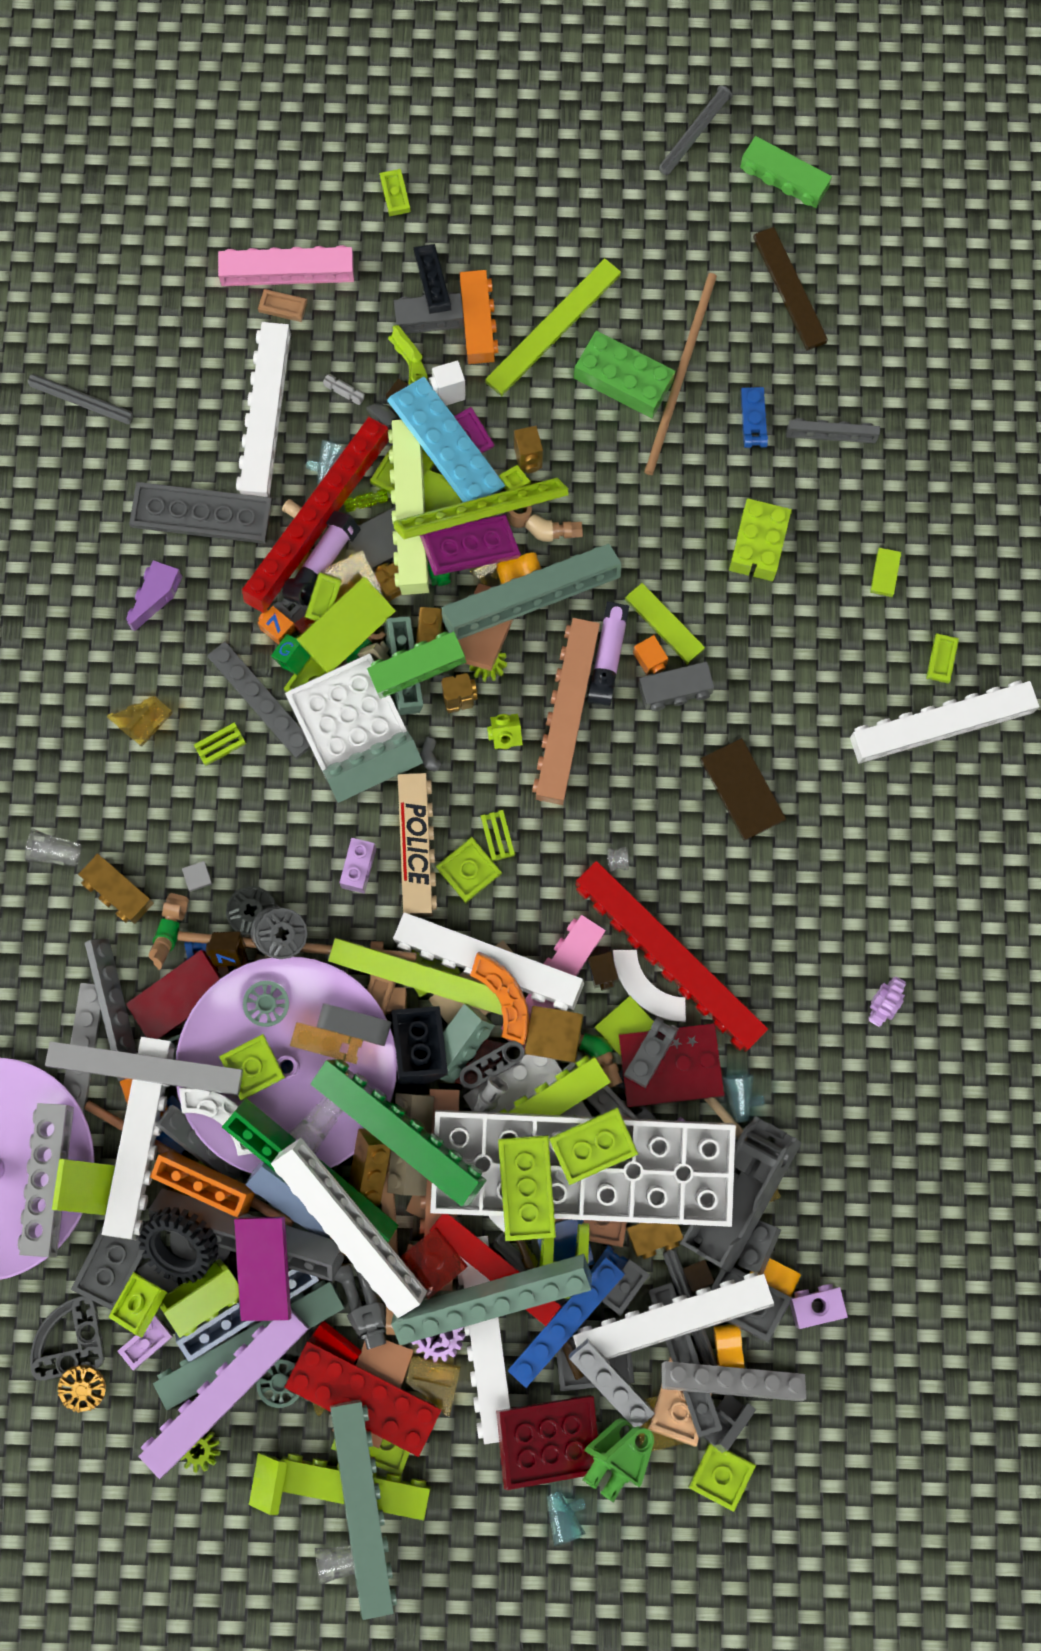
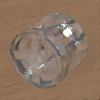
M621 847L619 850L607 848L609 872H614L616 869L629 870L627 847Z

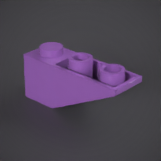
M152 561L151 566L146 568L142 588L139 587L136 592L135 606L129 610L127 615L128 625L131 630L136 631L174 598L182 579L179 569L156 561Z

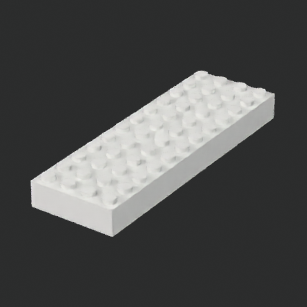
M436 1110L434 1134L443 1140V1145L446 1148L460 1153L463 1156L462 1160L466 1164L474 1165L482 1171L481 1176L487 1181L472 1203L463 1207L432 1183L430 1213L504 1216L498 1139L548 1135V1138L595 1117ZM623 1118L638 1155L569 1185L549 1140L555 1219L732 1227L736 1125L733 1123Z

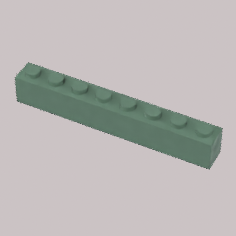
M610 544L595 547L593 550L583 554H577L562 562H556L541 570H535L520 578H514L499 586H493L478 594H472L457 602H451L441 607L442 622L448 632L454 631L457 639L460 640L621 577V562Z
M578 1255L424 1300L419 1306L399 1318L393 1314L391 1325L399 1345H404L591 1291L592 1274L585 1255Z
M325 1280L312 1286L313 1292L304 1296L302 1292L290 1299L291 1309L310 1328L346 1308L333 1282L326 1284ZM254 1321L246 1326L247 1330L240 1334L236 1332L225 1339L223 1344L214 1346L203 1353L202 1356L190 1362L187 1359L179 1363L181 1368L174 1372L169 1368L157 1375L159 1380L153 1383L165 1409L169 1410L196 1395V1391L207 1380L212 1383L218 1377L215 1372L225 1362L230 1364L236 1358L233 1354L244 1343L248 1346L254 1340L252 1335L259 1327L263 1325L266 1328L272 1321Z
M360 1400L330 1405L362 1620L394 1614L392 1606L397 1605L395 1589L390 1590L388 1580L393 1578L391 1563H386L384 1554L389 1552L387 1536H382L380 1527L385 1525L383 1510H378L376 1501L381 1499L378 1483L374 1484L372 1474L377 1473L375 1457L370 1458L368 1448L373 1447L371 1431L366 1432L365 1421H369L367 1405L362 1406Z

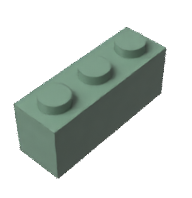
M464 1004L443 1032L448 1075L440 1078L441 1080L454 1083L459 1078L463 1068L475 1056L478 1048L489 1037L490 1032L495 1025L477 1008Z

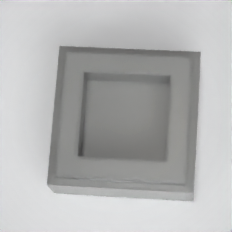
M205 861L182 868L190 892L212 885Z

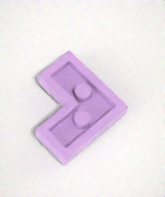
M155 1314L143 1337L135 1335L118 1352L131 1369L135 1370L174 1336Z

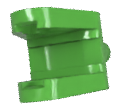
M625 1418L615 1420L584 1450L595 1461L582 1480L596 1489L606 1471L611 1470L612 1475L600 1494L613 1503L625 1483L628 1484L630 1482L640 1488L654 1445L653 1433L644 1427L637 1426L634 1428ZM627 1425L629 1432L621 1439L619 1435L620 1430L623 1426ZM640 1433H644V1443L637 1447L635 1439Z

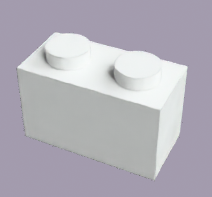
M458 360L432 368V377L429 378L433 391L438 394L445 405L465 400V379Z

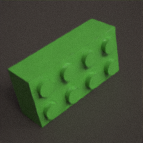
M595 331L574 368V379L652 419L672 386L675 376V370L598 331Z

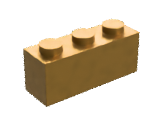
M98 853L78 874L84 879L81 884L90 892L95 889L101 895L98 899L108 908L111 905L117 908L118 911L115 914L125 923L130 920L136 924L154 904Z
M365 1128L358 1129L348 1183L375 1206H379L391 1149Z

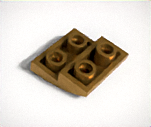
M532 1006L524 1054L576 1063L584 1015Z

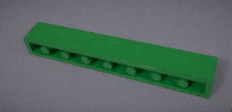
M341 1059L326 1060L310 1083L314 1088L461 1207L472 1203L487 1181L481 1176L482 1171L474 1165L466 1164L462 1160L463 1156L460 1153L446 1148L440 1137L424 1130L425 1126L420 1121L406 1116V1111L401 1106L395 1103L391 1104L386 1100L387 1096L385 1093L377 1088H371L367 1084L368 1080L358 1073L354 1074L348 1069L349 1065Z
M247 1098L243 1100L222 1126L225 1131L273 1171L275 1169L271 1163L279 1152L297 1141ZM321 1161L388 1243L399 1225Z

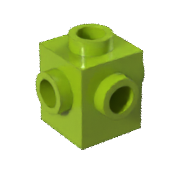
M499 714L496 717H490L491 726L487 727L489 741L493 740L495 749H509L513 746L523 745L518 714Z

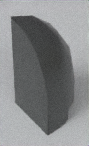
M378 403L366 407L372 418L387 426L388 430L392 429V420H401L390 406Z

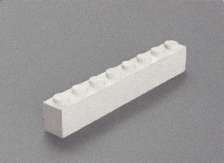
M262 322L261 330H257L256 343L259 346L258 351H254L253 357L256 369L255 372H251L253 391L248 394L250 413H246L245 427L248 428L247 434H243L242 448H245L244 455H241L239 460V468L242 469L241 477H237L236 489L243 495L270 498L291 338L289 324Z
M1019 680L1010 683L1008 688L1000 689V687H994L987 690V694L979 696L978 693L966 696L963 701L957 702L956 699L943 703L942 707L935 708L934 706L923 708L921 713L913 715L912 712L900 715L897 720L891 721L888 718L877 722V725L873 727H868V725L857 727L850 740L858 764L1032 714L1040 707L1030 681L1022 683Z
M405 912L393 937L399 949L406 952H411V950L420 952V957L430 961L436 958L442 961V965L451 969H455L456 966L465 969L464 973L469 976L476 954L478 952L484 953L498 961L511 973L522 992L532 994V999L542 1003L545 1000L553 1002L555 1008L567 1011L568 1008L571 1010L575 1009L584 986L582 978Z
M141 1037L138 1054L175 1060L176 1048H173L174 1044L171 1041ZM132 1080L102 1235L136 1240L137 1235H141L140 1232L143 1228V1220H140L141 1212L146 1209L148 1196L145 1195L146 1186L150 1185L152 1178H150L152 1173L150 1165L151 1160H155L157 1155V1146H155L156 1136H160L161 1130L156 1125L159 1122L161 1111H165L167 1097L164 1096L165 1088L170 1085Z
M298 1139L279 1152L271 1163L275 1172L283 1178L292 1193L302 1201L307 1211L321 1224L325 1233L330 1235L340 1251L354 1264L355 1269L368 1281L372 1290L377 1292L387 1308L399 1318L419 1306L427 1290L303 1139Z
M488 1236L478 1237L489 1246ZM455 1252L456 1260H461L462 1270H457L459 1285H464L465 1289L490 1281ZM498 1317L464 1327L465 1336L471 1337L472 1346H467L468 1360L474 1361L475 1371L470 1372L472 1387L477 1386L478 1397H473L475 1413L480 1412L481 1423H477L478 1438H484V1444L499 1442L496 1411L510 1408Z
M758 1272L743 1276L744 1280L737 1283L734 1280H729L721 1283V1288L712 1291L710 1287L696 1291L697 1296L687 1298V1295H682L672 1299L673 1303L666 1306L663 1303H657L649 1306V1311L641 1314L639 1310L625 1314V1319L616 1321L615 1318L602 1321V1326L592 1329V1326L580 1328L577 1330L578 1334L573 1335L576 1348L588 1338L608 1360L772 1307L774 1302L765 1275H758Z

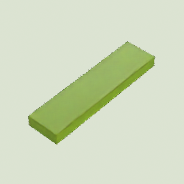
M643 583L625 597V601L687 665L705 650V647Z

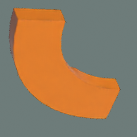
M478 952L470 976L480 980L498 997L503 1014V1032L501 1037L525 1045L529 1029V1014L520 986L503 965L490 956Z

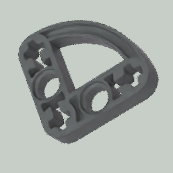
M84 1296L74 1298L57 1307L43 1321L34 1338L30 1356L31 1373L35 1379L41 1381L61 1377L67 1371L62 1367V1360L65 1356H71L74 1359V1366L81 1365L79 1352H81V1358L91 1355V1350H93L94 1354L99 1355V1359L95 1360V1365H93L92 1361L82 1362V1365L92 1366L96 1369L104 1363L105 1351L96 1302ZM84 1300L85 1304H90V1309L86 1311L87 1318L93 1316V1321H85L80 1324V1319H85L83 1311L78 1310V1306H81ZM72 1312L78 1349L43 1357L45 1344L50 1332L65 1315ZM87 1325L95 1329V1335L91 1340L85 1339L82 1335V1330ZM53 1358H56L58 1374H56V1369L46 1371V1376H44L43 1372H38V1367L42 1366V1361H44V1365L55 1364Z

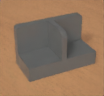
M630 1259L622 1268L625 1275L601 1301L620 1316L650 1275Z
M725 1395L715 1408L722 1431L703 1437L721 1453L729 1450L756 1411L749 1403L743 1405L732 1395Z

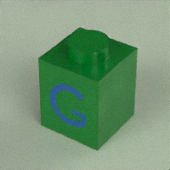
M286 634L271 657L283 669L298 675L311 655L296 640L299 636L294 638Z

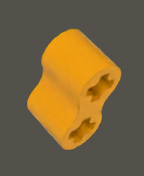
M534 552L524 554L518 559L500 562L495 566L501 584L542 569L537 554Z
M771 1258L763 1273L770 1287L790 1297L801 1277L800 1273Z
M732 1324L714 1326L717 1366L745 1369L740 1328Z

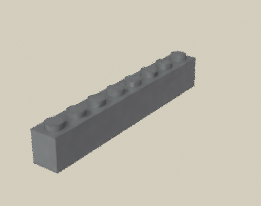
M161 1189L148 1209L149 1219L158 1210L162 1209L163 1211L165 1207H170L171 1210L174 1207H179L180 1214L184 1209L189 1210V1217L195 1213L198 1215L197 1222L200 1223L204 1220L207 1223L204 1228L208 1229L211 1227L213 1230L211 1236H216L217 1238L216 1245L236 1252L234 1219L237 1217L196 1198L180 1194L176 1191ZM246 1213L238 1218H252L256 1216ZM285 1225L288 1268L333 1281L344 1261V1253L340 1251L335 1241L312 1232H306ZM165 1230V1231H169V1232H172V1233H175V1234H179V1233L174 1232V1231H171V1230Z

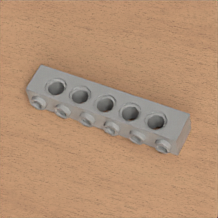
M37 1103V1109L33 1112L35 1127L34 1134L30 1137L32 1152L31 1159L27 1162L29 1177L28 1184L24 1187L26 1202L25 1209L21 1213L23 1228L22 1235L19 1236L17 1244L20 1250L19 1255L57 1258L62 1211L52 1210L59 1159L68 1160L74 1107ZM53 1124L54 1132L48 1136L47 1127ZM50 1149L52 1153L51 1158L45 1161L44 1152ZM47 1174L49 1178L48 1183L42 1186L41 1177ZM41 1199H44L46 1206L40 1212L38 1210V1203ZM40 1224L42 1226L43 1231L42 1234L39 1237H37L35 1235V1228L37 1225Z

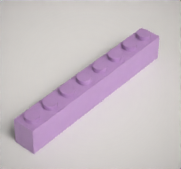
M292 1309L290 1320H273L266 1328L263 1325L259 1327L252 1335L254 1340L248 1346L244 1343L233 1354L236 1358L230 1364L225 1362L215 1372L218 1377L212 1383L207 1380L196 1391L199 1396L193 1402L188 1399L178 1409L181 1414L174 1421L170 1418L160 1427L162 1433L156 1439L151 1437L141 1447L143 1452L138 1457L159 1479L165 1476L310 1327Z

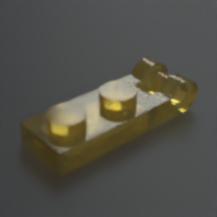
M296 1022L290 1047L357 1064L359 1058L357 1057V1052L362 1047L363 1040ZM342 1043L349 1044L347 1054L340 1052Z

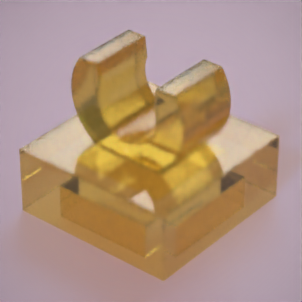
M496 563L469 569L472 576L479 578L483 585H487L485 576L489 573L493 579L496 580L498 578L497 573L494 571L498 567Z

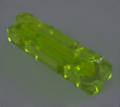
M385 489L377 490V493L369 492L358 495L356 499L348 498L344 502V506L347 512H352L356 510L355 508L363 509L377 505V502L380 504L387 502L388 494Z

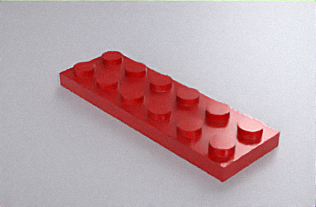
M307 1341L284 1387L330 1411V1405L360 1400L362 1406L367 1405L369 1421H365L366 1430L417 1457L420 1456L442 1410L310 1341Z

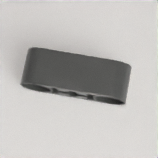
M323 1003L316 1028L385 1046L392 1022Z
M516 1041L508 1042L466 1066L460 1073L461 1085L466 1089H475L486 1083L490 1076H498L519 1064L524 1057L523 1046ZM510 1047L517 1048L520 1052L519 1058L515 1060L509 1059L506 1055V1050ZM501 1053L502 1059L508 1065L504 1066L502 1061L496 1065V1071L493 1072L492 1069H488L484 1072V1075L487 1077L482 1078V1073L476 1066L480 1065L482 1070L488 1065V1060L492 1062L499 1060L500 1056L498 1054ZM468 1071L475 1072L478 1076L477 1082L474 1084L466 1083L464 1080L465 1073Z

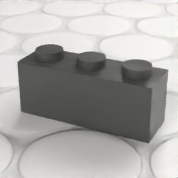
M448 292L451 311L429 314L425 295L418 298L402 297L394 300L396 325H399L405 334L464 328L461 293Z
M707 662L642 677L638 683L645 710L651 709L652 711L662 710L665 708V705L673 703L674 706L683 705L688 702L687 700L694 698L696 700L707 699L714 690Z

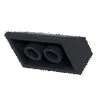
M440 1006L392 1010L390 1022H392L391 1032L396 1050L397 1089L422 1087L448 1075Z

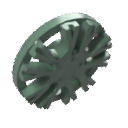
M260 981L253 984L246 991L243 998L245 1015L252 1023L261 1027H270L278 1024L285 1018L289 1009V998L282 986L272 981ZM268 985L272 986L270 994H266ZM262 986L264 992L262 995H258L254 989ZM278 988L282 995L274 998L273 992ZM250 993L258 997L256 1001L249 998ZM285 999V1003L276 1004V1000ZM247 1003H255L256 1008L248 1011ZM276 1007L284 1008L281 1016L275 1012ZM259 1010L260 1013L253 1019L251 1016ZM273 1012L276 1018L275 1021L271 1020L269 1013ZM262 1014L267 1015V1023L259 1022Z
M279 1359L274 1364L278 1374L274 1375L270 1368L267 1372L271 1374V1380L261 1377L256 1382V1387L263 1402L271 1407L284 1408L293 1404L300 1396L284 1388L289 1379L286 1374L292 1368L294 1369L295 1364L288 1360ZM280 1364L288 1365L285 1373H281ZM270 1383V1387L261 1388V1384ZM268 1390L273 1391V1396L270 1400L264 1396V1393ZM288 1393L292 1400L284 1403L283 1394ZM276 1394H280L279 1404L274 1403Z

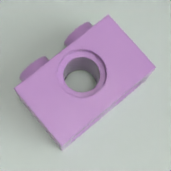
M351 838L340 879L341 888L365 894L376 853L375 843Z
M832 1284L819 1286V1291L809 1293L808 1289L794 1292L795 1297H792L790 1306L796 1328L802 1329L848 1318L841 1289L839 1287L833 1288ZM816 1298L821 1299L823 1302V1309L818 1313L814 1312L811 1306Z

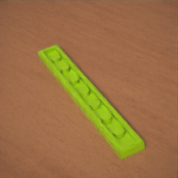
M604 258L485 379V383L502 397L621 276V271Z
M558 478L395 520L394 529L405 540L568 496L569 488Z
M335 938L328 959L329 962L503 1016L502 1006L498 997L484 983L340 938Z

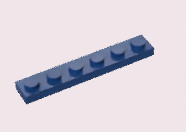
M606 1256L592 1273L591 1291L573 1295L513 1363L508 1372L527 1388L621 1280L625 1272Z

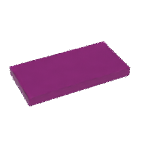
M506 514L479 519L420 535L434 576L518 559L521 555Z
M285 1217L234 1219L241 1321L290 1320L291 1302Z

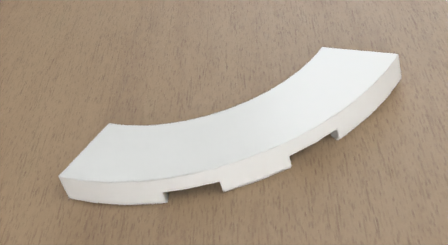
M613 950V961L619 981L628 995L641 1008L665 1020L686 1022L685 997L666 994L652 985L640 968L637 950Z
M192 1088L179 1089L182 1113L202 1114L213 1118L223 1125L238 1108L235 1102L213 1091ZM231 1136L238 1156L253 1154Z

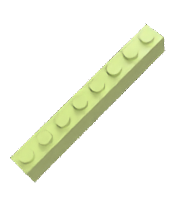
M392 420V429L388 430L389 443H393V449L389 450L390 464L394 463V470H390L391 484L395 483V490H391L392 504L396 505V510L392 511L393 525L395 520L425 513L422 446L402 420ZM393 531V543L397 545L398 552H394V564L398 566L399 573H395V586L400 587L402 595L429 593L428 557L420 535L404 540L397 531Z

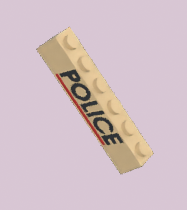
M426 773L398 774L403 913L405 912L415 917L433 916V910H437L436 895L432 896V886H436V874L431 872V863H435V850L430 849V840H434V827L429 826V817H433V804L428 803V794H432V781L427 780Z

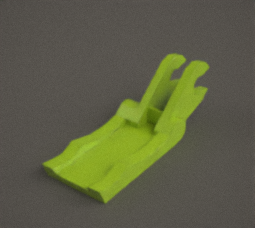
M393 325V333L388 337V340L409 365V385L422 377H425L427 380L428 376L421 361V353L400 326Z

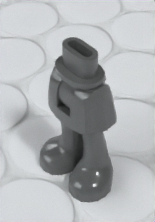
M345 1265L339 1268L334 1281L342 1284L348 1298L351 1312L347 1315L350 1324L357 1335L361 1336V1340H365L367 1350L386 1344L384 1332H386L385 1303H379L376 1293L372 1290L368 1281L355 1269L367 1304L362 1306L351 1265Z

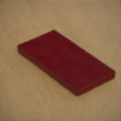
M200 950L126 1005L146 1038L161 1039L187 1020L199 999L222 977L215 966H213L205 950Z

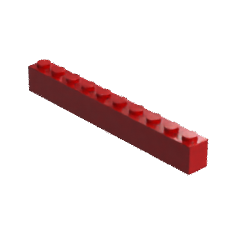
M371 417L367 418L243 587L242 594L246 604L265 613L283 588L285 582L291 577L328 526L326 522L332 513L339 511L389 442L387 426Z
M597 861L576 880L575 885L578 887L576 891L584 899L589 898L594 903L593 908L600 915L606 914L612 920L610 922L611 926L619 933L623 931L628 936L627 941L635 949L640 948L645 953L644 958L652 966L657 964L663 970L661 972L662 976L670 983L674 981L680 987L678 989L680 994L687 1000L691 998L697 1004L695 1008L703 1016L706 1017L708 1015L713 1019L715 1028L722 1034L726 1032L732 1038L730 1042L739 1051L743 1049L746 1052L768 1030L752 1012Z

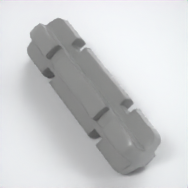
M327 374L324 378L323 385L330 390L333 388L334 392L348 400L352 399V402L357 405L363 402L365 394L362 391L354 390L353 386L340 379L336 380V377L331 374Z

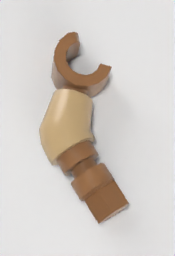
M532 506L524 507L525 513L517 514L513 510L507 512V520L511 526L515 528L525 527L537 540L543 542H553V539H559L560 536H563L564 539L583 537L582 522L567 521L559 525V522L546 520L537 514L532 515Z

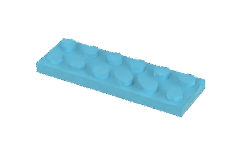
M425 377L420 378L389 397L387 400L462 502L496 494L505 487V484L438 394L433 391L432 386Z

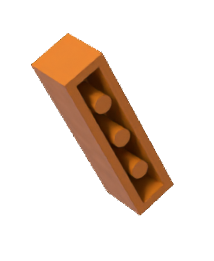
M486 270L460 272L468 364L495 362L494 354L498 353V340H493V333H496V320L491 319V312H494V300L489 299L488 293L492 292V280L487 278Z
M171 1150L158 1155L150 1178L237 1218L248 1213L255 1193L246 1184Z

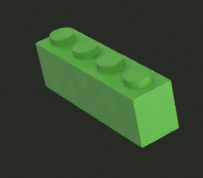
M757 136L754 137L742 156L740 166L747 174L754 175L762 179L766 184L781 189L786 195H792L801 200L805 205L817 208L827 192L832 179L831 175Z
M453 631L451 633L443 632L430 642H419L411 650L398 651L392 655V658L385 661L384 659L374 661L367 670L379 698L382 699L467 662Z

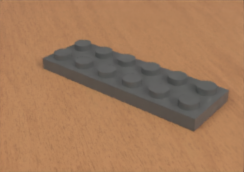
M136 482L129 525L131 528L266 544L273 501L269 497Z

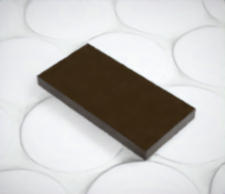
M742 738L700 759L743 841L786 821L782 810Z

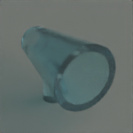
M322 441L319 463L308 460L306 464L307 469L318 472L317 484H320L345 450V447L329 441Z
M753 1074L722 1077L723 1086L733 1117H735V1122L749 1121L751 1107L765 1104L763 1096L752 1097Z
M561 1492L548 1496V1509L554 1547L586 1535L574 1512L585 1509L583 1499L568 1503Z

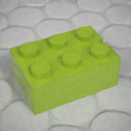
M747 498L729 571L749 576L752 564H755L756 568L753 577L773 581L777 572L792 509Z
M219 1258L212 1264L203 1278L193 1283L190 1280L188 1283H183L169 1292L163 1299L160 1308L179 1338L183 1335L189 1336L197 1330L199 1324L205 1320L207 1322L211 1321L219 1314L218 1311L225 1306L230 1307L239 1301V1285L228 1267Z

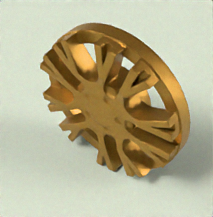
M76 1365L69 1368L62 1375L58 1384V1396L67 1409L70 1408L74 1412L77 1411V1413L95 1409L103 1400L106 1392V1382L103 1375L97 1369L88 1365ZM78 1370L81 1371V1377H80V1378H78V1375H77V1371H78ZM86 1371L94 1374L92 1379L85 1378ZM71 1374L75 1381L70 1382L65 1378ZM100 1381V1383L92 1385V1383ZM92 1390H101L100 1396L94 1394ZM70 1393L72 1397L67 1399L64 1394ZM89 1396L95 1401L94 1403L88 1398ZM74 1398L78 1399L76 1405L72 1403ZM80 1401H86L87 1405L80 1406Z

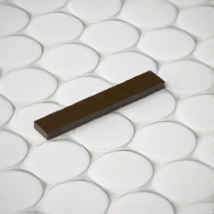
M771 227L755 233L753 239L806 351L826 344L828 338L775 228Z

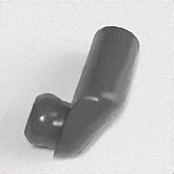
M426 737L420 757L424 767L435 772L441 766V762L433 754L437 741Z

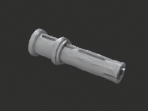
M490 1076L487 1080L486 1088L478 1094L477 1104L472 1111L489 1112L495 1109L501 1094L508 1090L507 1084L496 1076Z

